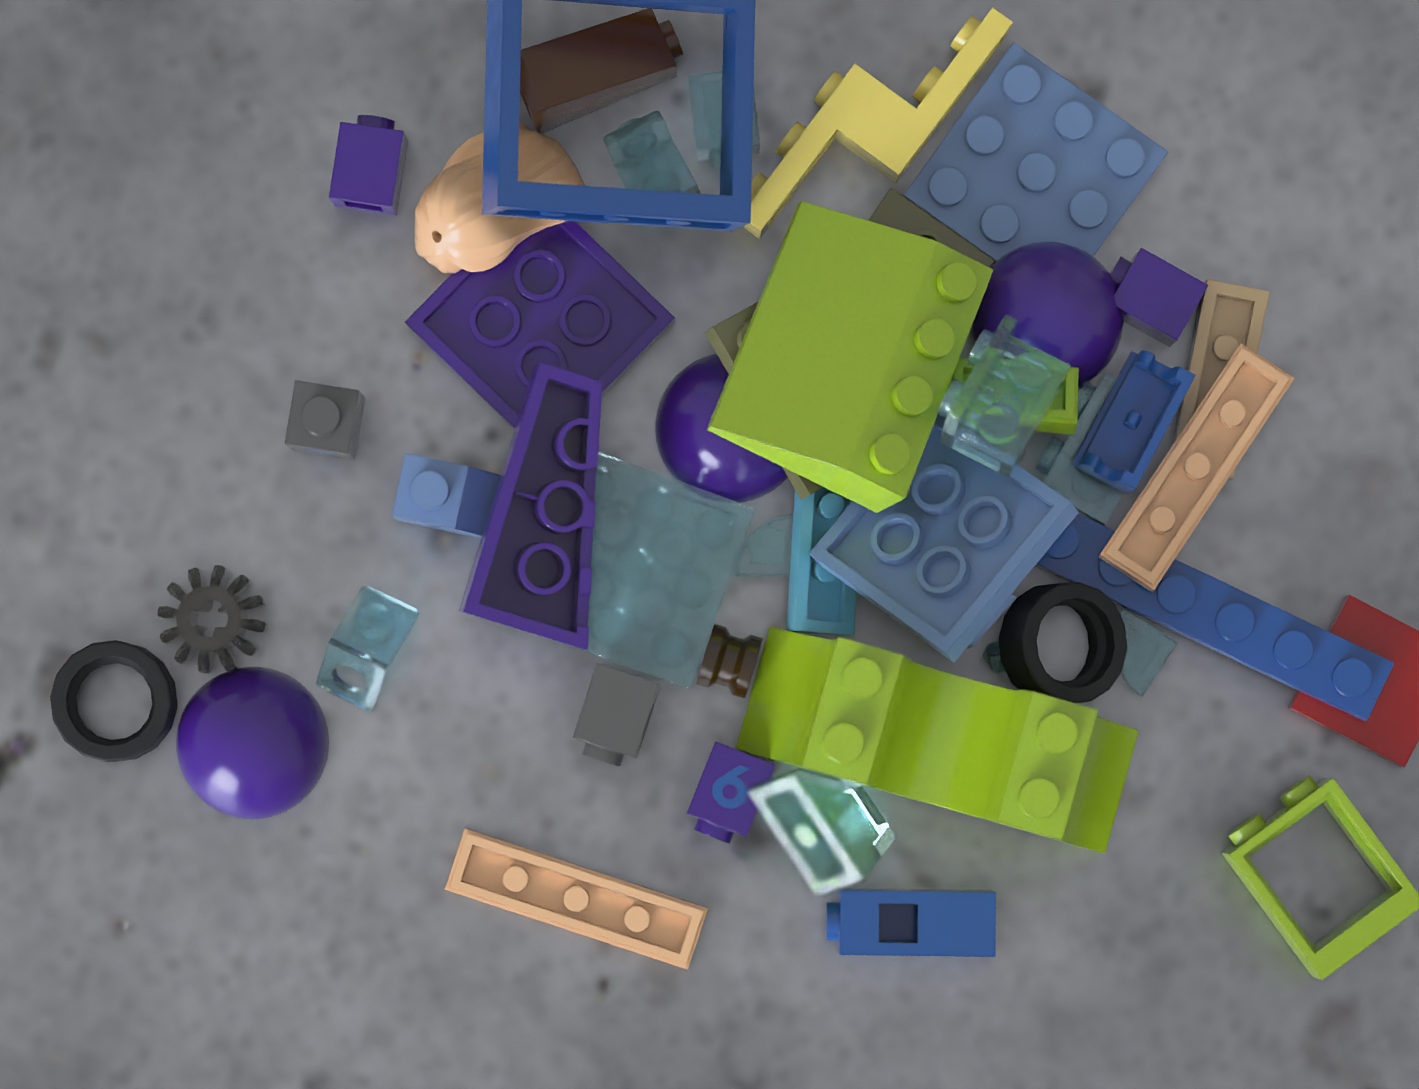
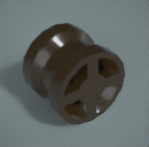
M714 624L696 684L707 688L714 684L729 687L732 695L745 699L763 638L749 635L744 639L730 635L726 627Z

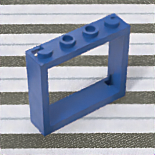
M487 0L482 215L733 231L751 223L755 0H553L724 15L720 195L518 181L522 0Z

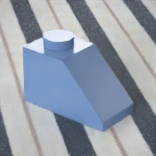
M405 453L392 517L397 521L481 538L500 475L470 466Z

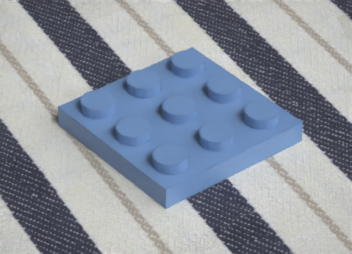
M1013 42L903 196L994 259V263L1014 249L1038 242L1068 244L1086 251L1094 257L1165 158L1168 151Z
M938 412L906 498L878 513L852 501L809 554L828 572L955 663L1079 512L1070 500L960 425L946 424V416Z

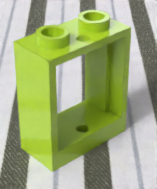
M1309 775L1294 784L1279 797L1285 806L1275 814L1264 820L1257 813L1232 830L1228 837L1234 844L1221 854L1311 976L1323 980L1419 909V893L1335 779L1322 778L1316 783L1312 776ZM1320 804H1323L1385 887L1386 891L1316 943L1312 944L1249 857Z

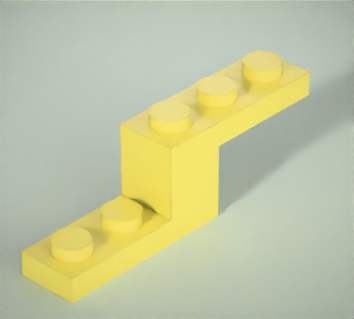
M993 7L982 22L972 15L950 45L951 48L958 52L956 57L944 72L934 66L912 95L913 98L920 102L917 109L857 64L852 66L845 77L835 71L813 101L821 109L809 125L805 127L801 123L796 122L779 144L775 152L783 159L770 177L767 178L759 172L751 181V223L742 227L758 239H761L834 140H837L896 184L1006 38L1013 22Z

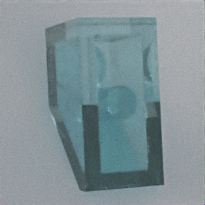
M797 768L755 784L747 792L816 896L864 880L896 838V835L864 787L860 784Z

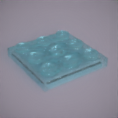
M599 452L596 469L595 528H593L592 585L589 600L588 650H580L690 689L755 508Z

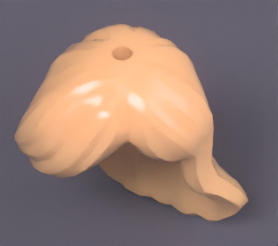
M519 121L518 181L586 186L576 165L559 141L531 130ZM484 132L469 138L453 153L443 170L426 186L415 209L414 243L416 252L444 274H456L461 269L469 272H482L491 269L506 259L513 249L530 235L566 221L482 215Z

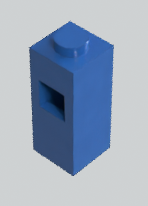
M838 888V902H826V941H838V953L840 955L995 957L996 892L992 890Z

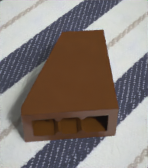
M647 8L521 49L520 95L535 130L543 134L677 77V65L674 59L684 54L670 20L658 23L653 9Z

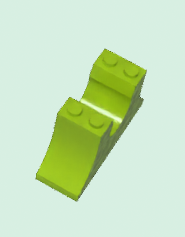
M770 626L735 749L1105 854L1139 730L1097 716V709L1033 691H1016L971 680L912 662V659L902 654L841 637L825 639Z

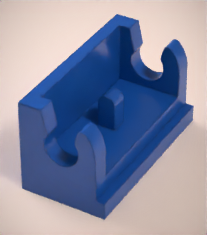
M1141 350L1138 354L1133 351L1130 352L1071 465L1126 494L1134 491L1138 486L1196 376L1182 367L1170 368L1155 360V354L1145 350Z

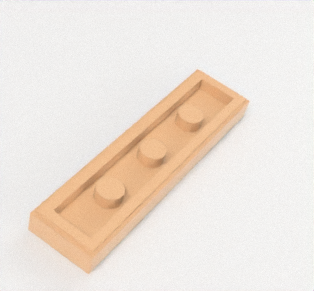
M1240 343L1099 555V558L1150 592H1153L1295 378Z
M467 828L464 829L445 890L687 970L708 910L707 907Z

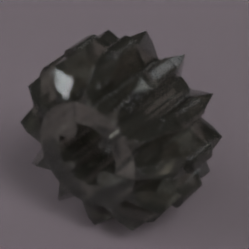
M221 565L214 567L211 573L210 586L207 585L201 570L192 568L188 570V579L193 591L189 593L183 586L174 582L167 587L170 595L181 601L178 609L169 606H160L158 608L157 615L159 617L177 620V626L163 631L160 634V639L165 644L175 643L181 639L185 640L174 657L180 664H186L199 650L197 665L200 673H211L214 667L216 652L226 671L236 670L238 667L237 659L232 648L236 646L242 653L253 657L258 652V648L254 643L244 638L246 631L267 632L268 624L258 619H248V613L265 606V600L260 595L240 600L251 583V580L245 575L235 578L226 589L228 579L226 567ZM213 602H220L222 606L218 609V612L228 615L226 627H215L213 636L206 637L204 633L208 627L198 624L199 613L210 612Z

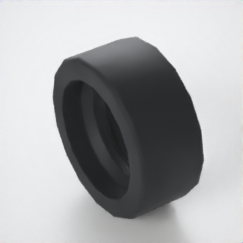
M1080 582L1034 586L1018 596L1004 615L999 634L1001 663L1010 682L1018 690L1033 691L1075 704L1091 702L1110 690L1123 670L1128 649L1125 624L1116 605L1099 589ZM1065 605L1071 607L1080 615L1087 629L1089 650L1085 665L1077 677L1070 681L1061 682L1053 679L1045 671L1038 655L1037 636L1041 621L1048 611L1055 606Z
M117 640L92 643L72 654L56 674L50 695L53 722L64 741L81 755L104 762L138 759L157 748L172 729L178 708L175 682L164 662L144 647ZM118 663L132 667L144 677L151 690L152 707L147 721L139 731L126 738L111 740L97 736L84 725L78 714L77 696L81 683L90 672L102 665Z

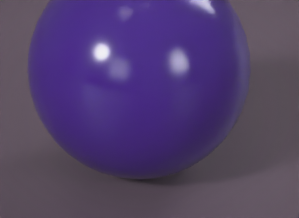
M1038 242L1021 246L1007 253L992 265L991 269H993L991 278L972 324L973 337L981 357L984 360L1019 362L1040 366L1079 368L1078 387L1090 382L1099 375L1117 351L1124 325V314L1117 307L1114 296L1117 287L1107 269L1086 251L1058 242Z
M716 353L692 362L681 370L669 383L661 397L656 413V443L666 468L688 491L714 502H748L772 492L788 476L782 466L707 430L729 375Z
M237 668L224 672L206 682L197 690L185 706L177 728V759L182 774L190 788L210 807L236 818H268L295 807L317 785L328 758V727L317 700L296 679L270 668Z

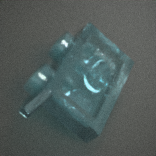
M1006 314L995 333L987 329L982 331L967 361V364L973 366L974 369L965 383L957 379L952 382L940 404L938 414L946 418L940 443L1009 478L1066 380L1071 365L1014 337L1018 320Z

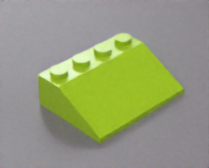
M801 201L796 207L707 430L876 513L905 499L993 269L938 241Z

